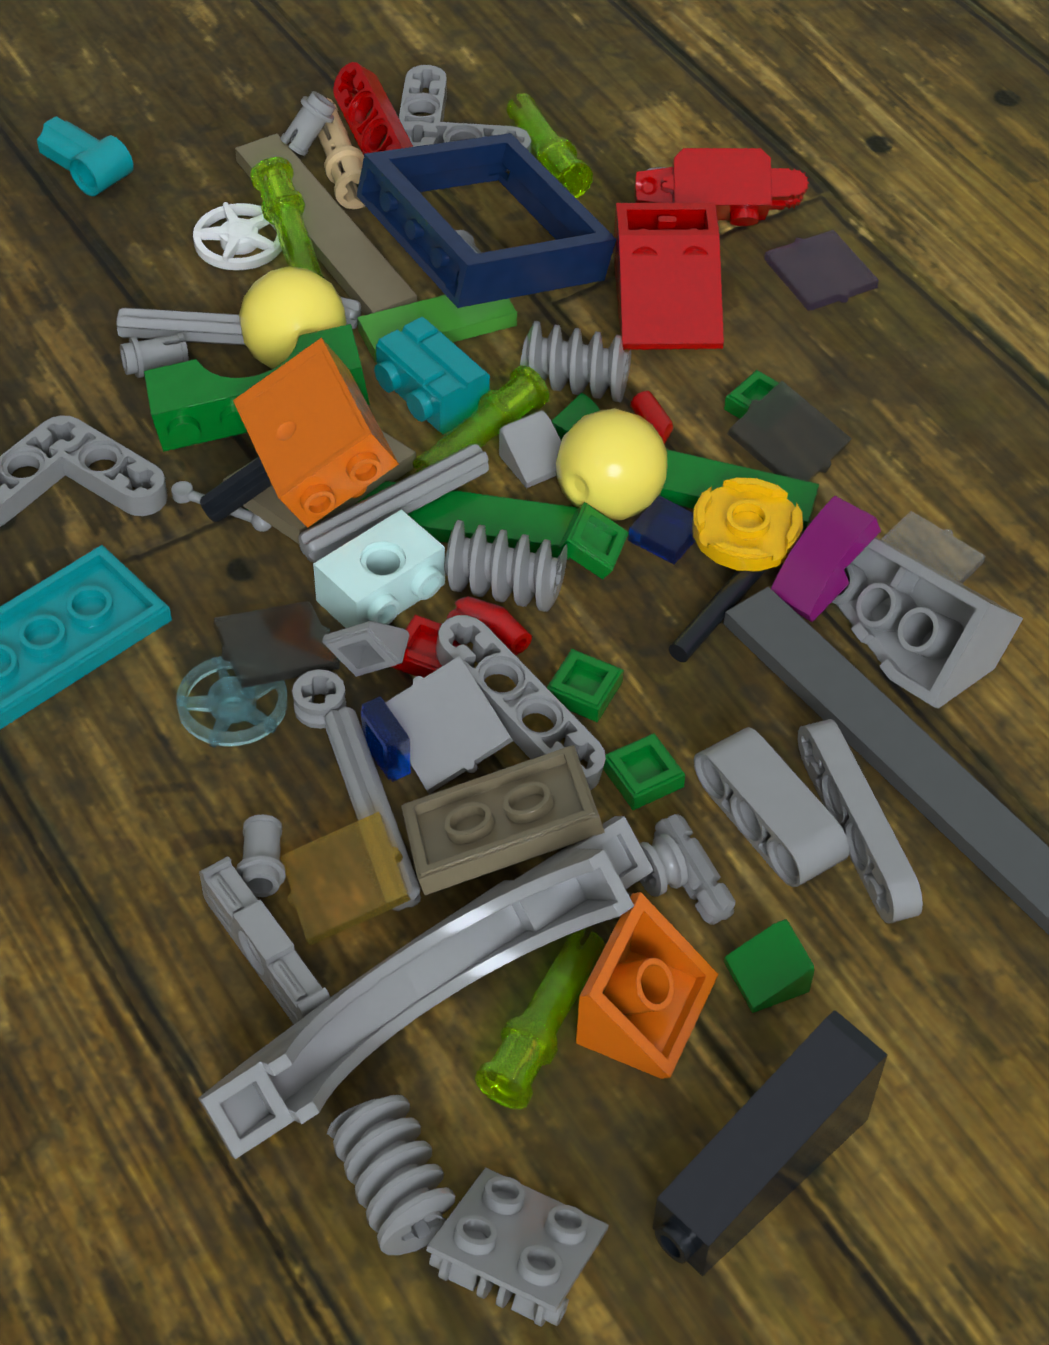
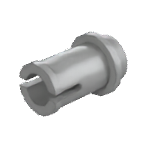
M312 91L309 97H302V108L286 132L280 137L284 144L291 142L288 147L303 156L308 153V149L326 122L332 123L334 121L332 113L336 109L335 105L315 91Z
M182 333L144 341H138L136 337H130L129 343L120 344V354L125 374H135L137 378L144 377L145 370L189 361L186 341L184 342V335Z
M254 815L244 821L243 857L242 861L237 864L236 871L255 897H268L278 891L279 886L284 883L286 877L285 866L280 862L282 823L270 815Z

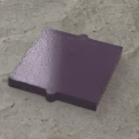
M834 230L807 239L796 238L794 243L765 252L764 260L808 311L837 301L846 303L849 297L878 288L879 280Z

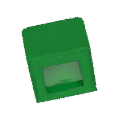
M787 919L772 924L724 957V963L752 1013L810 992L815 971L814 965Z

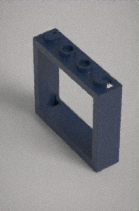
M511 133L364 154L356 196L457 308L605 280L616 238ZM498 180L556 240L476 253L420 192Z

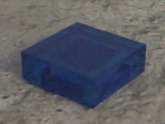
M658 496L630 526L628 541L674 565L695 542L692 533L693 513Z
M381 696L362 704V731L370 753L381 770L392 782L411 774L410 738Z

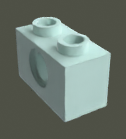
M401 509L313 563L316 601L345 628L368 621L389 625L397 615L420 600L431 598L438 592L440 587L445 585V547Z

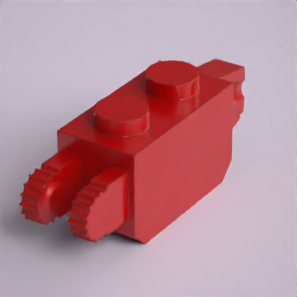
M683 148L674 157L671 167L636 172L634 199L635 203L715 202L717 220H730V224L735 226H751L757 224L759 220H765L769 210H784L785 207L790 209L791 207L795 208L796 205L799 206L805 192L808 190L809 182L805 172L802 173L800 169L797 171L794 168L791 171L789 168H771V157L761 148Z

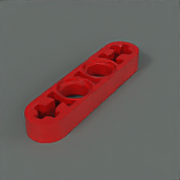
M357 62L346 64L336 76L333 93L362 153L413 147L377 75ZM386 135L385 141L383 142V144H382L381 147L379 148L382 139H383L384 136Z

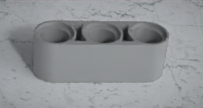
M750 727L744 728L695 755L694 768L705 791L787 885L798 887L848 858L850 847L841 825L756 730Z

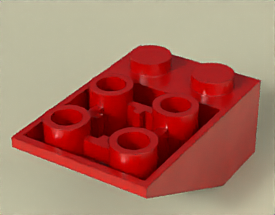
M715 202L616 203L614 225L616 243L613 257L623 350L723 349L720 235Z

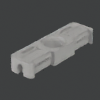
M228 856L199 871L203 896L207 904L293 1024L330 998L325 987L322 988L294 950V944L261 899L257 900L232 866L231 859Z

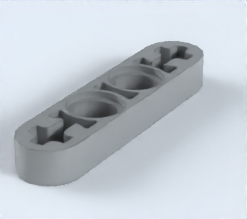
M457 615L448 618L441 625L438 632L436 657L440 664L444 666L459 655L461 656L513 741L530 759L574 745L579 761L584 759L588 762L587 768L585 769L582 766L589 789L592 790L599 783L606 760L605 750L600 742L483 622L468 615ZM456 640L461 645L454 647L453 641ZM471 642L473 644L472 651L464 644ZM476 660L478 665L474 668V663ZM501 674L512 679L516 687L509 692H497L490 689L484 680L488 676ZM539 713L548 717L554 724V727L547 732H535L527 728L522 719L526 715ZM563 738H566V739H565L564 746H563V745L560 743V741H561Z
M832 719L800 726L798 730V746L805 769L824 806L843 828L850 847L849 856L881 919L886 923H894L919 916L922 912L923 901L917 877L840 728Z

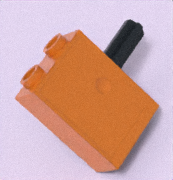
M322 337L233 400L259 457L202 496L199 502L206 515L213 522H219L272 485L278 498L308 528L351 497L358 498L362 496L367 486L399 465L350 370Z

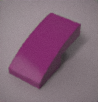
M834 495L796 542L782 565L771 590L797 614L813 622L849 585L844 569L881 532L876 517Z

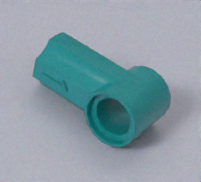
M57 116L44 123L41 135L37 138L39 153L70 171L76 185L89 196L98 195L133 171L132 157L126 146L118 138L109 135L98 140L72 123L63 121Z

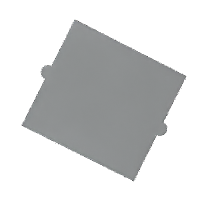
M460 655L425 678L416 676L411 687L377 707L429 794L465 771L474 773L479 762L513 742V739Z

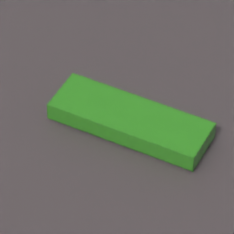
M446 295L357 317L358 331L375 363L377 362L376 344L378 340L397 329L401 332L405 325L422 316L452 342L517 326V311L509 298L457 308Z

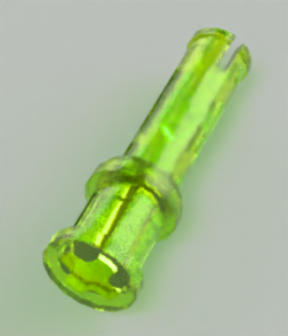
M526 93L517 94L516 97L522 104V107L519 109L511 99L507 105L508 116L515 122L517 127L526 130L532 140L531 146L537 154L536 159L575 198L582 196L593 182L591 168L583 160L577 159V150L574 144L567 138L559 137L536 105L533 97Z
M271 157L260 161L251 170V182L253 187L261 193L263 217L270 224L274 225L286 263L291 267L308 269L325 279L303 221L302 215L305 202L302 194L294 188L292 182L294 172L291 163L282 157Z
M518 366L510 373V380L498 390H489L481 396L478 409L471 416L458 424L428 451H425L421 456L413 460V468L418 469L415 473L471 444H478L482 448L494 436L499 434L503 426L519 420L532 408L540 409L550 397L545 381L532 368Z
M586 928L567 935L565 943L522 1016H516L506 1022L500 1033L502 1044L492 1061L481 1064L475 1075L477 1086L492 1101L510 1109H522L528 1105L533 1096L531 1084L542 1065L550 1064L558 1051V1042L555 1035L605 947L604 941L595 932L591 931L584 946L580 944V941L585 934Z

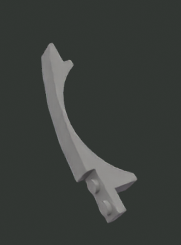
M614 816L602 824L605 833L597 836L594 835L565 847L515 880L500 882L422 933L327 999L201 1095L198 1099L232 1158L237 1159L293 1121L303 1124L320 1113L325 1102L336 1087L366 1057L398 1031L454 993L539 947L581 929L619 917L633 908L634 904L626 889L654 870L625 816Z

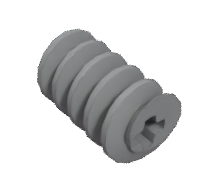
M534 321L525 338L522 349L519 383L521 384L529 372L532 387L541 388L549 376L552 390L560 392L569 379L572 394L579 395L584 392L590 382L593 398L601 399L610 386L613 401L621 402L629 376L631 349L629 352L623 350L620 335L614 337L609 348H603L601 332L595 331L589 344L585 345L583 344L581 329L579 328L574 329L568 341H563L561 327L556 324L548 338L542 337L540 322Z
M457 520L448 541L444 571L446 576H448L449 586L452 591L462 592L470 582L472 594L477 597H483L492 587V595L495 601L505 602L513 591L514 601L517 606L526 607L535 595L538 610L547 612L555 603L563 583L568 548L566 544L558 558L552 557L551 541L544 539L537 552L533 553L530 552L529 535L522 534L516 546L511 548L508 546L507 530L503 529L499 531L493 543H488L485 525H478L471 539L466 538L464 521Z
M390 1095L351 1107L340 1114L330 1124L327 1135L334 1139L333 1145L337 1157L345 1162L344 1170L347 1179L355 1185L358 1203L367 1209V1222L378 1233V1246L387 1255H402L426 1247L445 1223L446 1219L442 1215L455 1203L453 1190L447 1187L436 1188L443 1180L444 1172L437 1164H426L432 1156V1148L426 1141H415L421 1133V1126L414 1118H404L410 1111V1103L402 1095Z

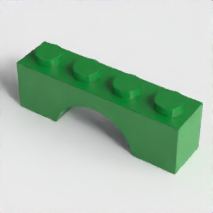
M351 324L300 335L295 349L284 362L274 369L256 376L245 378L219 376L205 369L196 359L145 370L150 412L163 452L248 433L233 400L321 337L348 367L366 403L370 405Z

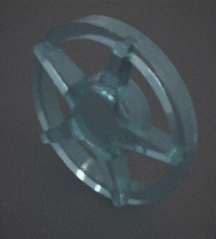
M225 655L204 661L188 672L178 687L176 703L181 723L193 736L210 743L212 747L217 745L240 746L258 741L268 734L274 733L286 714L288 698L286 684L282 676L270 664L251 656ZM227 669L253 671L266 679L251 684L244 678L230 677ZM218 672L219 680L210 687L208 695L188 697L192 688L201 679ZM275 688L278 693V701L275 709L268 717L256 708V701ZM188 710L211 712L212 716L216 719L213 730L198 723ZM247 721L256 725L242 731L226 732L233 723Z

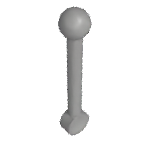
M187 481L176 482L171 488L173 500L180 504L190 501L200 504L201 497L205 495L194 491L192 484ZM241 507L230 514L252 523L254 529L260 532H265L272 527L259 516Z

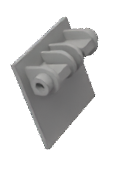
M485 1167L427 1245L426 1251L432 1253L429 1265L439 1269V1278L445 1281L450 1280L471 1291H474L478 1285L476 1295L482 1299L487 1297L493 1285L496 1284L500 1286L496 1298L497 1306L504 1308L512 1294L515 1293L512 1311L533 1320L534 1324L540 1327L546 1321L558 1326L569 1303V1299L565 1297L606 1234L609 1225L583 1213L576 1207L565 1205L522 1185L511 1177L503 1176Z

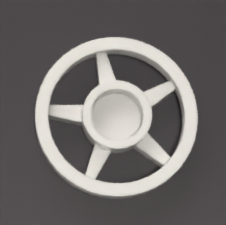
M224 202L223 206L209 211L198 220L193 231L194 247L197 254L212 266L226 270H248L265 265L280 254L285 245V229L283 222L274 210L254 204H228ZM238 216H252L253 218L244 219L238 218ZM226 218L227 220L221 226L209 227L221 219ZM270 224L276 230L277 237L273 242L260 235L258 231ZM202 240H220L221 247L224 250L223 256L207 249ZM256 248L265 250L250 257L233 258L234 255L251 253Z

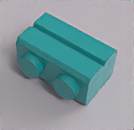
M423 316L405 325L401 332L397 329L378 340L376 344L377 364L374 368L376 379L386 392L391 393L395 391L406 401L411 414L418 421L423 422L427 420L444 435L462 425L464 419L469 421L487 410L490 399V375Z

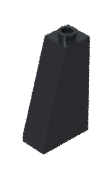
M836 1010L828 1015L657 1197L652 1228L655 1230L656 1239L662 1249L678 1263L683 1264L687 1261L698 1273L704 1276L868 1120L888 1054Z

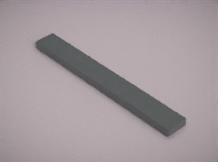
M769 587L725 612L724 625L823 720L832 719L835 721L846 742L1049 935V846Z

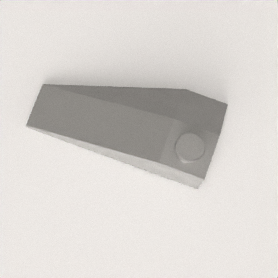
M877 537L844 569L849 585L831 602L839 607L852 624L851 630L860 642L867 644L881 662L880 668L892 682L938 709L996 668L1023 620L1022 617Z

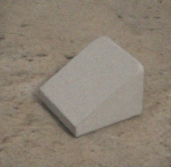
M544 411L531 414L500 429L499 456L526 489L557 476L556 460L561 440L551 419Z
M368 621L326 634L322 642L357 677L402 664L409 632L403 628Z

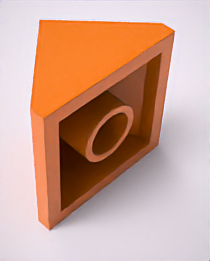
M641 892L632 893L630 896L634 907L620 916L579 996L576 1044L660 1079L671 1078L719 974Z

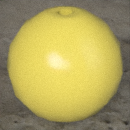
M291 266L272 270L256 280L244 296L239 313L245 345L255 359L271 369L280 365L290 356L296 347L300 335L346 325L344 306L332 283L308 269Z
M615 408L600 410L584 415L563 436L556 460L557 480L563 494L574 507L579 508L585 502L612 521L624 520L640 514L661 493L667 475V451L661 436L653 425L643 417Z

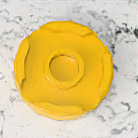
M736 477L725 480L723 487L711 491V486L701 494L693 511V538L701 552L717 564L737 571L759 572L777 567L785 562L802 535L803 516L797 502L795 507L787 499L788 493L776 484L758 478Z

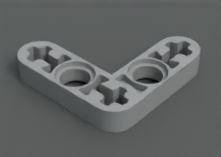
M419 65L407 72L399 120L413 147L511 133L531 153V135L522 128L443 122L447 99L446 73L441 68L432 65ZM423 88H429V93L422 92ZM416 113H428V114H431V115H428V116H415V115H413V114H416Z
M61 415L44 421L0 456V527L10 521L65 475L126 513L134 516L152 515L160 511L167 502L168 495L163 471L158 466L72 416ZM99 460H111L116 463L112 468L104 471H94L88 468L92 463ZM31 466L39 469L34 475L26 478H17L11 475L21 467Z

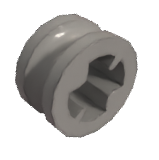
M321 669L308 671L299 676L294 682L292 689L296 718L310 728H326V714L331 710H340L346 706V692L343 680L337 674ZM314 695H326L325 703H313Z
M661 834L653 839L652 846L647 842L639 843L654 870L640 880L644 889L651 896L658 897L663 895L667 891L668 885L671 888L677 889L687 883L688 872L686 862L673 838L667 834Z

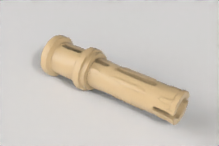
M334 104L336 107L332 113L334 121L332 123L326 122L318 134L319 141L327 157L324 163L325 173L329 180L335 184L334 195L341 206L353 210L363 208L365 205L356 196L358 190L356 184H359L364 154L361 150L352 146L339 116L338 108Z

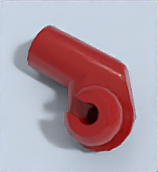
M650 391L640 392L632 399L630 407L636 415L643 417L653 425L665 445L673 431L672 420Z
M470 596L460 598L455 602L456 608L447 615L446 620L457 615H468L477 618L514 655H518L526 650L532 641V635L507 609Z

